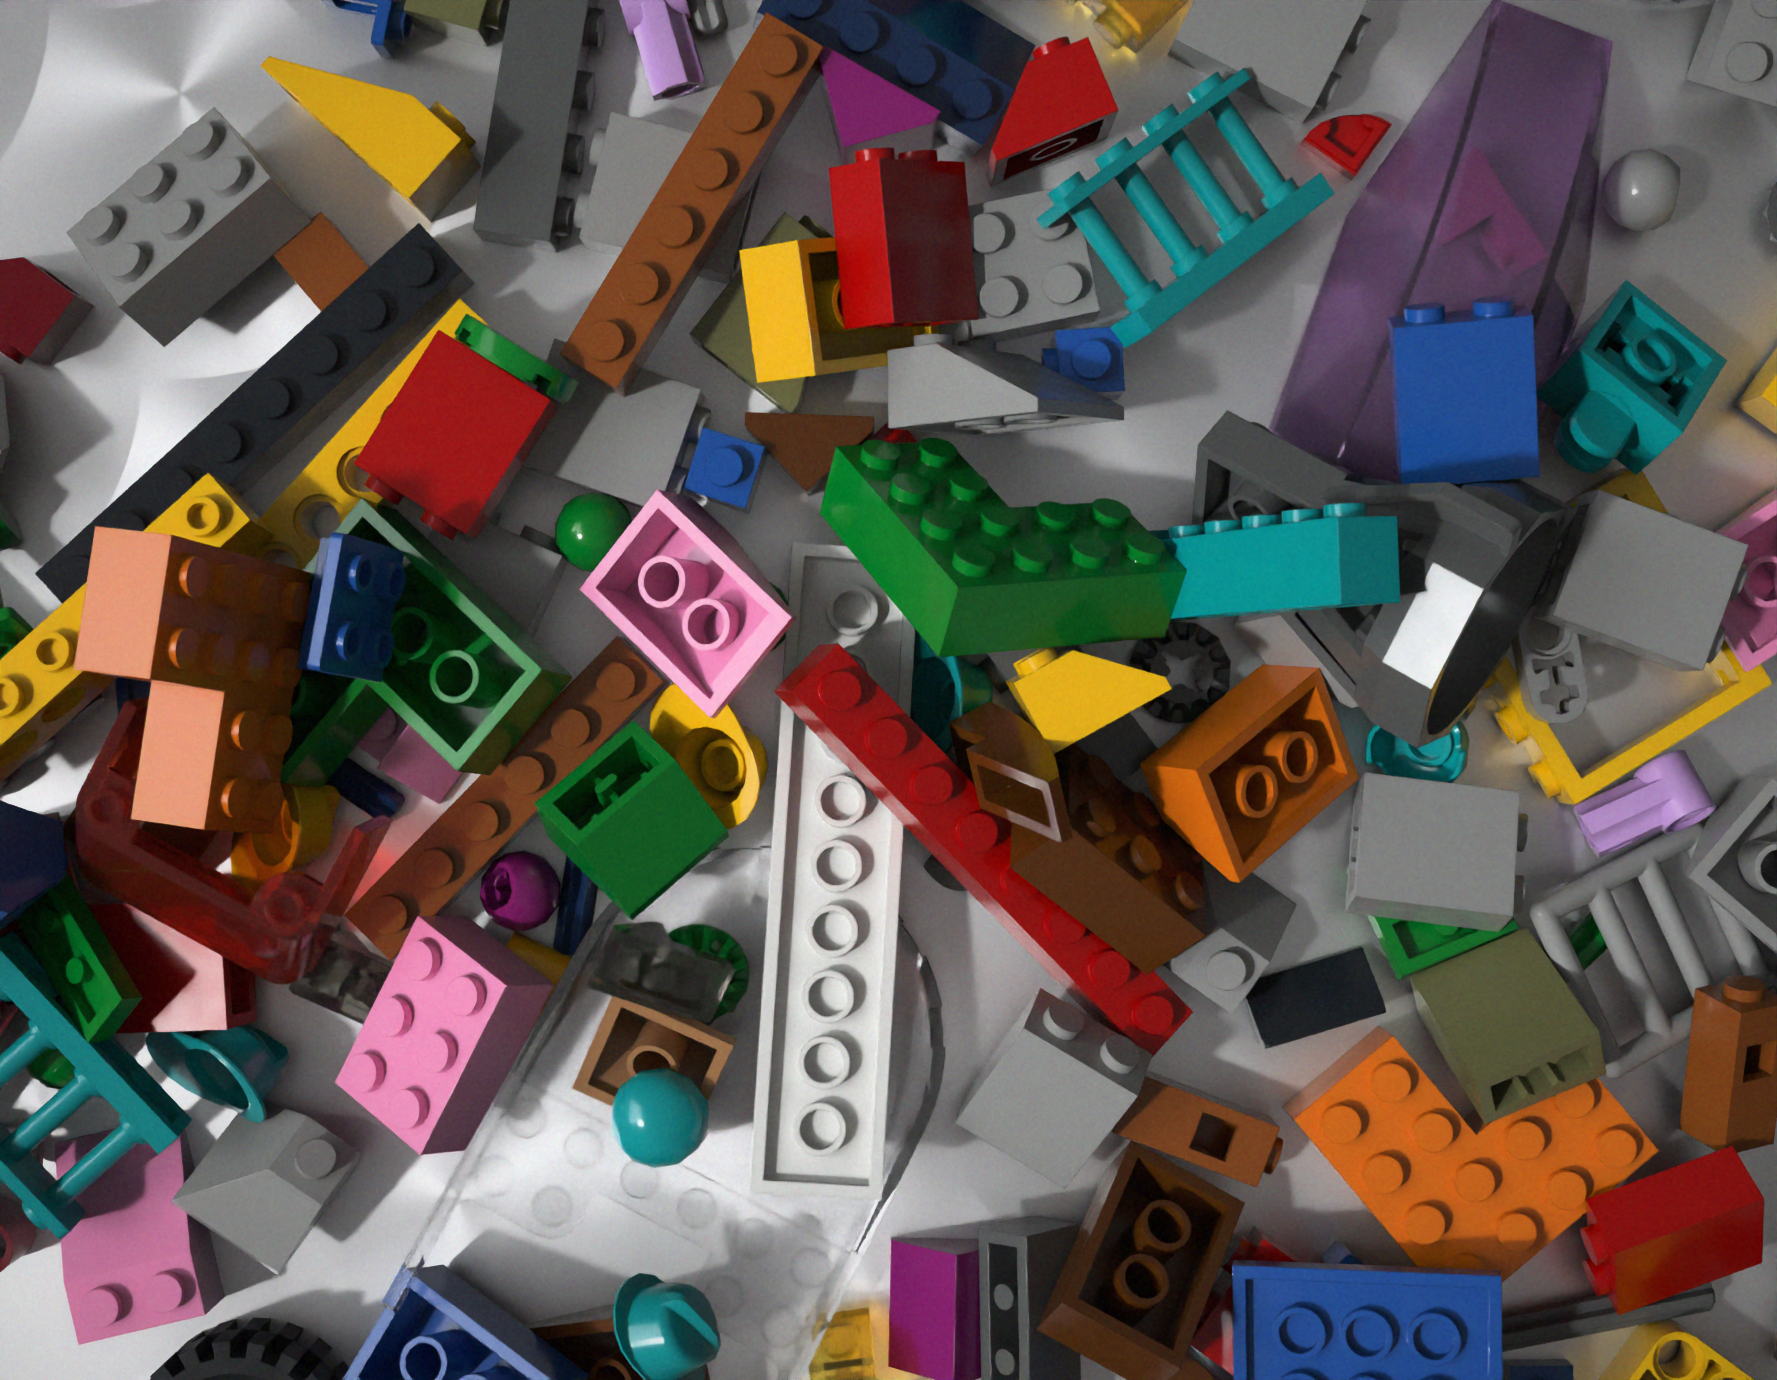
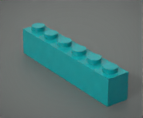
M1367 503L1323 505V509L1282 511V515L1244 516L1242 520L1204 522V525L1168 527V530L1148 531L1152 536L1162 541L1165 549L1187 570L1170 621L1400 603L1397 516H1367Z

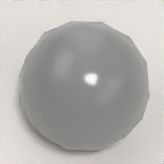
M1653 149L1631 151L1612 164L1602 183L1601 200L1607 213L1618 225L1633 231L1655 230L1671 219L1676 206L1680 186V167L1669 156Z

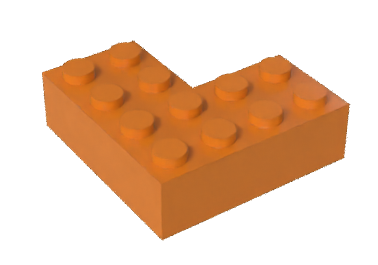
M95 526L74 669L151 682L131 819L203 830L273 834L274 821L278 817L283 804V790L280 785L284 753L289 749L293 736V726L290 719L293 692L302 674V669H298L297 666L300 655L301 633L304 621L306 620L311 594L309 587L310 572L175 535Z
M1379 1026L1374 1028L1282 1106L1416 1267L1501 1270L1502 1283L1587 1212L1586 1199L1614 1189L1659 1151L1598 1078L1488 1124L1483 1122L1476 1109L1462 1118L1396 1038Z

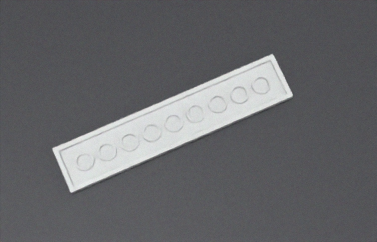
M792 542L788 607L797 619L786 631L782 682L818 645L839 643L910 717L915 628L847 546ZM782 699L748 1192L882 1200L904 824Z

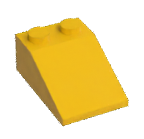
M268 56L260 65L294 101L431 223L482 167L470 151L476 141L465 131L466 127L437 101L427 109L413 95Z
M835 237L795 240L739 250L757 383L888 366L887 350L914 346V336L939 334V326L844 329Z

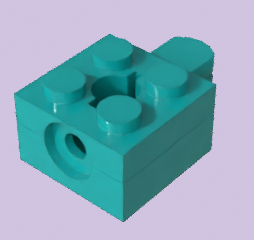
M1625 280L1581 325L1536 391V395L1548 404L1556 414L1564 418L1556 431L1554 445L1569 465L1579 471L1592 474L1605 468L1614 458L1637 475L1684 432L1727 360L1630 282Z

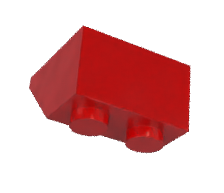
M1068 37L1057 38L1043 44L1032 52L1034 60L1026 63L991 149L986 172L990 187L1107 139L1119 110L1088 37L1072 44Z

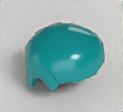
M1458 721L1447 736L1416 748L1374 724L1368 733L1365 756L1367 763H1376L1385 775L1453 783L1467 767L1469 736L1464 724Z
M668 1068L640 1071L630 1077L627 1082H624L614 1097L611 1111L613 1136L619 1148L634 1162L652 1168L680 1164L701 1146L708 1134L709 1102L689 1077Z

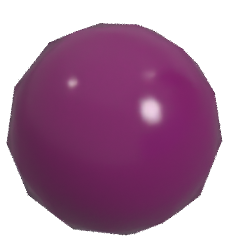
M525 850L510 852L495 859L481 878L480 900L486 913L496 925L515 932L531 930L546 923L559 906L561 883L556 871L544 857Z

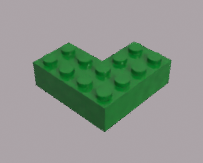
M928 437L923 438L920 442L889 443L882 440H868L863 445L835 447L820 514L938 657L1165 637L1187 570L1165 549L1163 542L1152 536L1123 503L1113 499L1099 498L1094 500L1093 503L1061 504L1046 501L1038 506L1009 507L988 485L987 480L980 476L960 455L953 444L939 438Z
M361 498L334 532L349 534L404 551L402 564L406 574L405 587L401 597L395 602L390 627L394 639L392 657L388 665L383 669L381 683L302 669L300 680L294 687L290 708L293 736L289 749L284 753L280 780L284 784L322 787L389 706L456 771L491 775L573 676L437 547L428 541L398 510ZM318 552L303 569V571L310 572V589H312ZM306 620L304 621L303 628H302L301 640H300V650H301V644H302V639H303V633H304V627H305V622H306Z

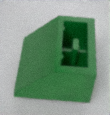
M634 720L534 803L548 837L631 920H634L729 837L728 830L678 762Z

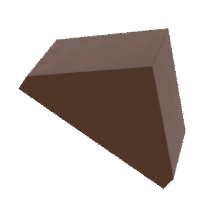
M745 412V427L760 445L765 446L768 454L794 482L810 496L828 479L836 446L863 445L864 442L874 435V416Z

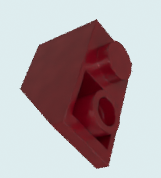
M25 257L0 260V352L21 365L28 357L49 366L93 309L94 305L47 269Z

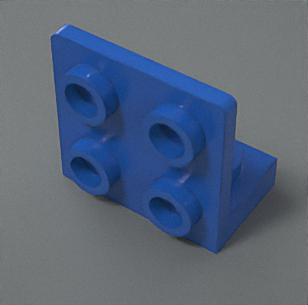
M332 532L330 538L321 537L297 666L298 669L381 683L383 669L390 662L394 648V639L390 628L395 602L399 600L405 587L406 574L402 564L404 551L345 533Z

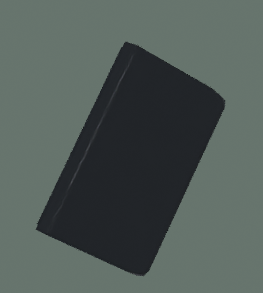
M1361 946L1260 976L1245 997L1257 1041L1265 1049L1386 1012L1382 995Z

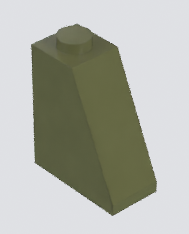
M784 212L757 247L795 240L830 238L832 235L806 215H803L799 222H797ZM740 268L689 334L696 345L783 413L798 414L802 408L809 376L757 383L742 268Z

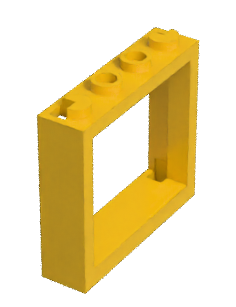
M1628 468L1619 469L1580 493L1584 494L1601 490L1655 511L1668 513L1643 471L1635 475ZM1579 495L1565 503L1575 508ZM1724 640L1718 655L1709 663L1722 684L1721 687L1579 774L1548 723L1534 719L1526 711L1521 697L1517 673L1506 655L1481 691L1486 688L1489 689L1500 707V710L1495 713V718L1501 730L1514 745L1521 742L1534 764L1528 767V772L1533 782L1540 784L1548 799L1555 797L1558 803L1576 805L1773 683L1761 664L1750 671H1744Z

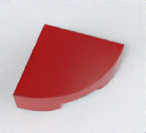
M1371 114L1339 116L1321 122L1308 133L1300 144L1352 180L1392 124Z

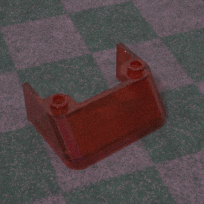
M149 697L126 701L77 795L76 863L80 873L88 882L266 981L284 985L300 980L309 974L319 962L393 820L381 814L355 826L325 883L299 871H285L266 880L256 893L142 830L141 827L144 821L131 819L136 788L134 777L139 768Z

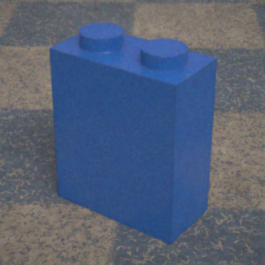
M1490 296L1473 300V309L1445 312L1444 303L1428 302L1405 306L1404 316L1388 317L1396 469L1400 484L1434 482L1460 484L1540 477L1533 314L1525 305H1515L1514 297Z

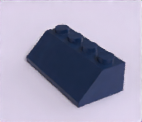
M763 0L753 23V28L757 29L767 12L823 47L831 48L940 111L938 138L970 157H973L984 146L1012 96L1026 63L1029 61L1036 46L961 0Z

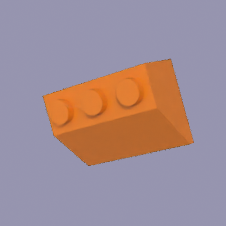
M1262 664L1140 763L1161 819L1229 881L1238 883L1244 880L1359 779L1320 668Z

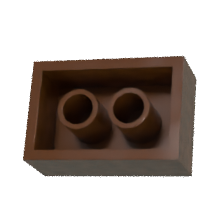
M1073 743L1053 754L1061 781L1072 838L1060 843L1011 821L1010 868L1140 970L1149 974L1206 937V895L1204 892L1202 866L1204 857L1161 819L1156 806L1145 794L1133 792L1113 775L1104 760L1096 755H1088Z
M1131 1140L1106 1168L1036 1330L1127 1380H1168L1181 1369L1245 1202Z

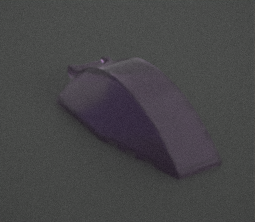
M1491 0L1446 66L1447 68L1413 115L1395 145L1385 156L1376 173L1346 214L1267 428L1273 435L1305 452H1313L1320 455L1330 465L1345 473H1365L1366 478L1390 482L1399 481L1396 469L1388 317L1404 316V307L1411 304L1444 303L1445 312L1471 310L1473 309V300L1490 296L1514 297L1515 305H1525L1533 314L1536 391L1571 342L1586 301L1613 41L1501 0ZM1537 396V421L1539 429L1548 404Z

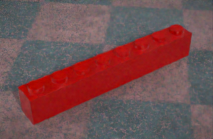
M839 643L818 645L774 690L788 707L1095 1021L1115 1033L1127 1037L1135 1045L1152 1054L1153 1057L1193 1013L1154 971L1149 974L1144 973L1010 868L1011 822L980 808L975 785Z

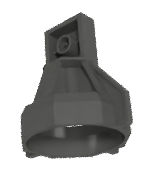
M1227 410L1198 444L1192 524L1204 525V522L1242 520L1244 516L1282 515V511L1323 509V505L1340 503H1367V516H1397L1400 603L1297 612L1356 683L1353 698L1370 722L1416 748L1447 736L1458 721L1465 722L1475 709L1479 692L1502 663L1551 570L1557 545L1573 525L1576 515L1575 509L1520 479L1451 484L1449 482L1400 484V481L1390 482L1366 478L1365 473H1345L1330 465L1320 455L1313 452H1305L1273 435L1265 426L1256 422H1249Z

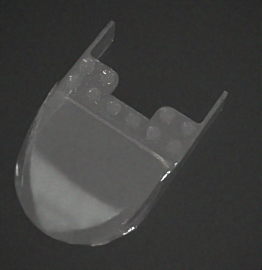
M771 846L721 850V847H718L634 920H631L612 901L592 924L560 978L381 1305L394 1314L398 1313L459 1203L463 1201L474 1202L537 1236L554 1239L562 1238L573 1232L581 1222L597 1192L709 1251L710 1254L695 1281L694 1287L700 1290L710 1302L716 1317L717 1330L773 1360L779 1370L777 1380H802L927 1127L942 1083L945 1062L943 1025L940 1010L942 1002L936 979L926 955L922 956L912 936L902 923L904 921L898 914L882 1200L748 1192ZM689 924L711 925L724 930L740 944L748 960L749 981L747 992L744 993L733 1013L728 1012L716 1018L711 1025L705 1021L699 1022L728 1034L737 1040L708 1100V1134L705 1140L694 1153L680 1164L652 1168L632 1161L619 1148L611 1127L612 1106L576 1091L572 1087L617 985L657 1002L651 991L647 990L646 973L648 959L654 946L664 935L678 927ZM713 962L709 965L705 964L699 969L693 968L690 964L685 965L682 963L687 973L681 991L686 987L690 989L697 983L705 989L709 987L713 990L708 981L709 972L713 968Z

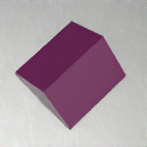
M824 47V51L819 57L821 87L843 165L855 163L854 152L863 149L894 148L895 159H898V154L902 152L932 150L938 138L940 111L831 48Z
M891 1237L888 1367L934 1380H975L981 1378L978 1239Z

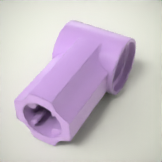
M619 0L630 36L635 35L654 101L662 99L673 100L687 96L706 86L695 42L693 43L687 19H691L686 0Z
M1677 750L1662 755L1635 772L1634 779L1575 805L1574 814L1590 848L1598 858H1602L1661 830L1665 834H1671L1686 829L1707 818L1717 807L1685 750Z

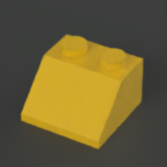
M1053 647L1039 648L1014 662L1013 666L1018 674L1006 680L1026 720L1046 740L1053 754L1172 689L1164 676L1074 650H1061L1056 653Z

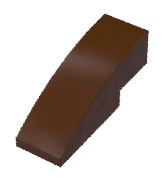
M987 702L948 722L959 769L975 785L981 809L1060 843L1072 838L1056 759L1046 740L1031 724L1013 712L991 702Z

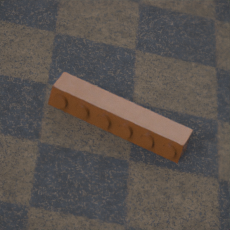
M766 12L559 353L568 364L625 397L820 76L819 57L824 51L822 45Z
M616 636L546 708L491 775L481 774L344 916L389 960L396 958L417 916H441L539 816L534 803L626 727L669 681L625 638Z

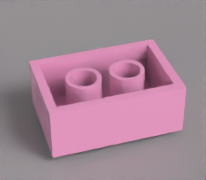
M418 915L335 1083L419 1155L470 1150L555 984L469 917Z

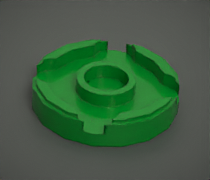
M465 314L454 333L457 335V340L471 346L470 348L524 382L527 381L532 385L535 384L545 390L548 396L561 403L569 402L580 384L579 381L469 314Z

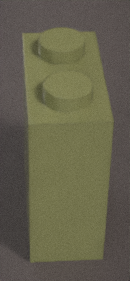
M1527 927L1410 976L1420 1020L1485 1124L1606 1074L1599 1030Z

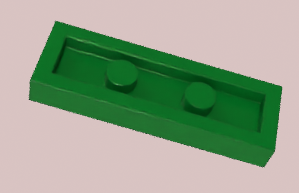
M66 871V876L61 882L28 907L16 919V922L87 1043L105 1042L111 1039L143 997Z

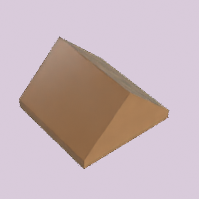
M617 985L572 1089L612 1106L618 1089L630 1077L643 1070L668 1068L689 1077L708 1101L737 1039Z

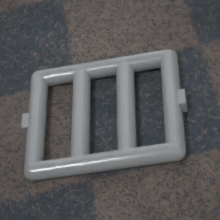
M1700 822L1675 833H1663L1536 901L1530 908V918L1550 961L1600 1032L1606 1068L1605 1076L1608 1078L1617 1079L1690 1037L1693 1011L1692 1005L1675 1016L1668 1018L1610 891L1637 877L1693 1000L1695 988L1715 984L1660 865L1684 851H1687L1691 860L1704 829ZM1707 895L1743 975L1751 976L1771 972L1754 934ZM1588 904L1646 1030L1645 1033L1620 1047L1560 918Z

